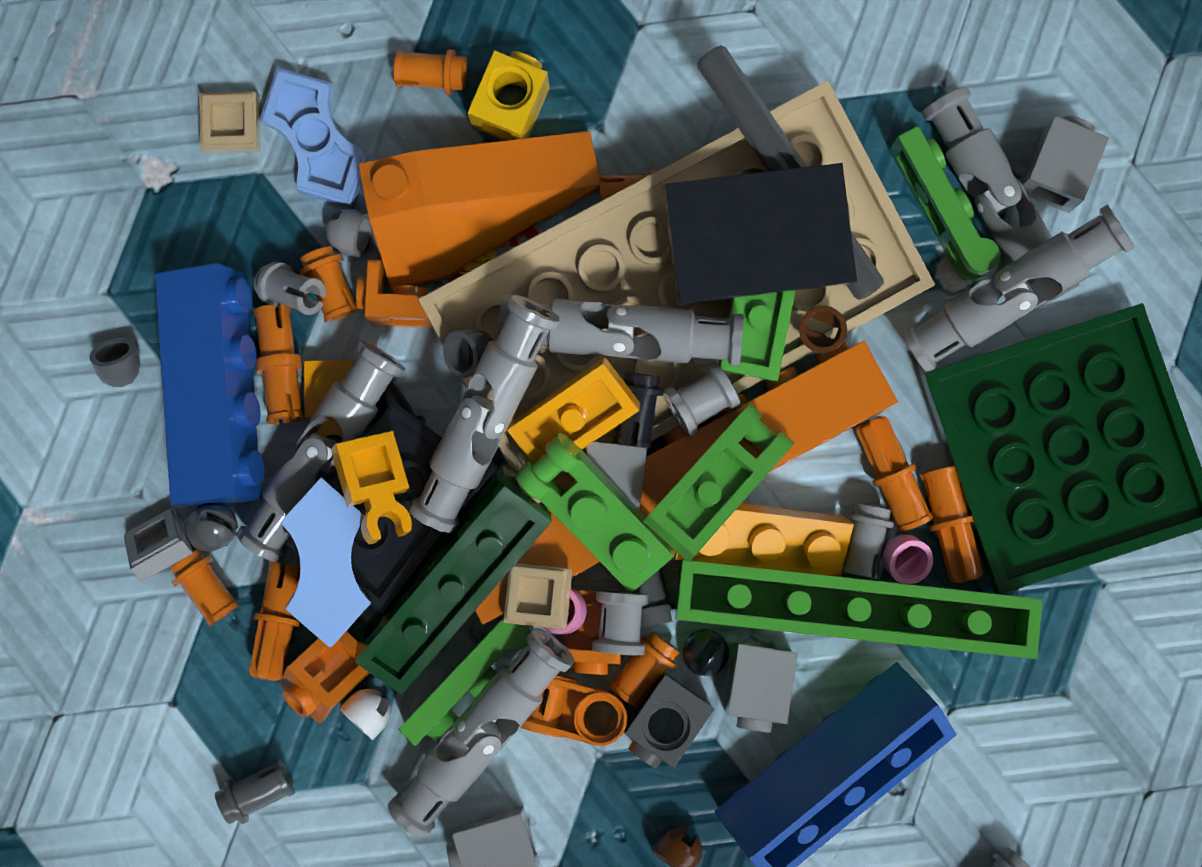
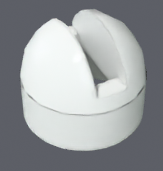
M361 689L351 695L339 709L373 741L390 720L391 706L388 699L381 698L380 691Z

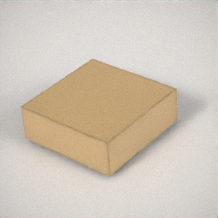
M256 91L199 93L200 149L204 153L260 152V97Z
M515 564L509 571L503 623L567 629L573 569Z

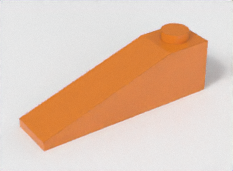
M590 131L419 150L358 164L369 221L392 291L395 286H419L451 278L464 270V265L492 249L494 251L511 242L510 238L539 221L546 222L600 190L601 182Z

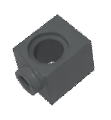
M664 673L625 729V735L633 739L628 749L656 769L662 761L675 768L714 711V708ZM662 708L673 709L682 718L680 732L669 740H660L654 737L648 728L652 714Z

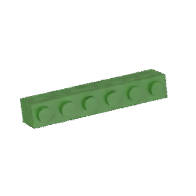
M681 560L674 619L1037 659L1043 599Z

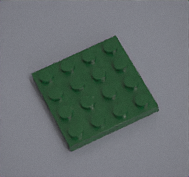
M1143 303L942 367L920 376L951 466H955L968 515L973 516L974 521L970 522L994 594L1014 591L1202 529V467Z

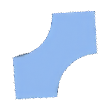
M277 67L260 121L264 126L270 127L282 134L291 143L298 162L297 191L306 196L354 209L362 184L358 164L369 162L370 156L364 149L347 141L337 130L331 111L333 86L329 82Z
M320 478L280 522L293 538L300 557L299 583L285 609L328 647L332 648L371 604V601L356 583L351 564L353 541L361 526L364 515L353 505L347 507L345 498L325 480Z

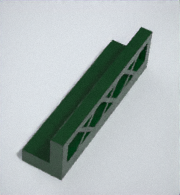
M505 462L501 463L458 514L460 523L456 531L451 533L443 532L383 614L376 611L358 633L354 662L401 695L552 522L551 512L518 488V481L515 476L517 471Z

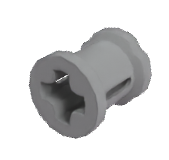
M716 362L707 365L705 374L677 390L669 387L664 390V398L673 416L688 437L698 433V425L725 409L734 412L741 408V403L734 387Z
M596 591V600L601 603L599 639L592 641V651L622 655H644L645 645L639 642L642 606L648 604L649 595L617 591Z

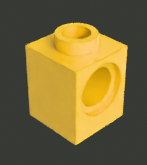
M494 50L468 111L472 128L502 141L529 138L550 89L548 72L542 70V64L535 58L521 52L512 51L510 56ZM510 85L520 86L527 92L525 98L520 103L508 106L496 99L498 93L504 87Z

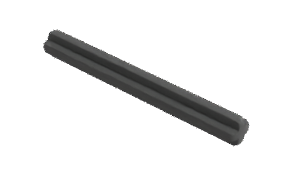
M720 45L703 55L697 63L699 71L768 171L807 167L727 48ZM851 232L857 282L847 284L846 286L854 298L860 300L867 298L880 289L884 284V279Z

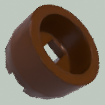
M826 305L815 306L803 315L799 324V334L803 343L810 350L817 353H829L839 348L844 342L847 335V324L843 315L835 308ZM811 318L838 328L835 338L832 339L821 332L807 329Z
M673 826L666 829L660 835L650 851L670 867H697L703 855V845L697 834L688 844H685L681 840L687 831V827Z

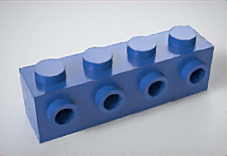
M219 263L155 273L170 504L201 507L214 503L229 504L261 500V483L264 480L265 467L262 456L258 452L256 426L260 422L261 411L253 386L252 369L256 364V348L249 331L248 312L252 307V292L246 281L245 273Z
M896 662L884 673L870 680L862 691L840 709L826 716L818 727L791 749L782 752L774 763L746 786L737 789L714 813L756 867H797L952 740L957 733L939 705Z

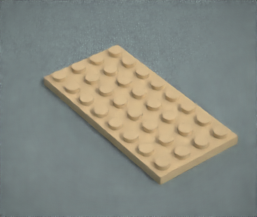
M828 80L776 107L770 113L807 167L843 163L851 232L883 277L884 284L872 295L860 300L854 298L846 285L795 291L780 370L814 352L803 343L799 334L800 321L809 309L820 305L835 308L845 318L847 333L935 285ZM737 128L419 298L418 301L443 346L446 337L451 332L465 328H478L481 331L487 332L496 341L498 338L499 313L503 295H519L542 304H551L554 299L601 302L612 305L693 309L695 316L727 318L730 299L677 305L663 185L666 183L768 172V170L740 129ZM811 318L807 329L821 332L832 339L835 338L838 328ZM634 327V337L649 334L638 327ZM541 346L535 358L538 368L511 421L605 355L590 356L552 353L549 351L548 346ZM605 356L623 381L625 372L654 375L660 377L659 388L664 390L669 387H673L676 390L705 374L707 365L712 362L718 364L719 361L691 358L689 363H676ZM725 372L737 394L764 380ZM471 377L461 378L465 388H467ZM492 389L489 391L486 397L491 401H493ZM664 395L657 396L650 441L680 426L673 416ZM637 421L633 425L630 445L636 447V444H633ZM617 426L594 441L622 445L613 442ZM506 429L499 441L498 448L507 465L518 471L530 459ZM587 447L582 449V451L586 454ZM561 471L554 478L563 489L576 480L570 473ZM518 483L519 487L525 494H527L537 503L541 502L539 499H535L532 496H530Z

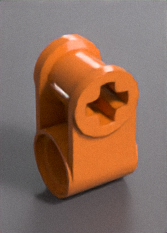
M557 674L542 692V703L520 728L552 737H566L592 745L605 746L614 743L622 736L629 723V710L626 702L615 692L578 682L577 679ZM547 689H548V690H549V696H548V700H547L545 712H544V715H543L541 711H542V708H543V704H544L546 692H547ZM606 701L616 709L618 724L613 731L598 733L588 725L586 711L591 703Z

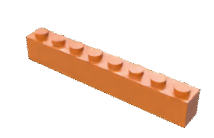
M844 340L842 345L836 350L829 353L816 354L814 357L819 365L800 375L795 367L779 373L778 381L767 380L764 382L768 392L750 402L747 401L744 394L738 395L741 408L734 412L725 409L716 415V420L697 429L698 433L691 437L686 435L681 426L665 434L662 438L667 446L646 457L641 502L638 509L647 517L750 403L763 414L760 420L778 435L782 431L795 442L771 471L898 403L895 394L865 340L849 348L846 340ZM744 437L739 442L754 458L757 459L761 454ZM551 512L552 522L516 564L573 569V578L601 562ZM509 572L475 610L482 625L504 615Z

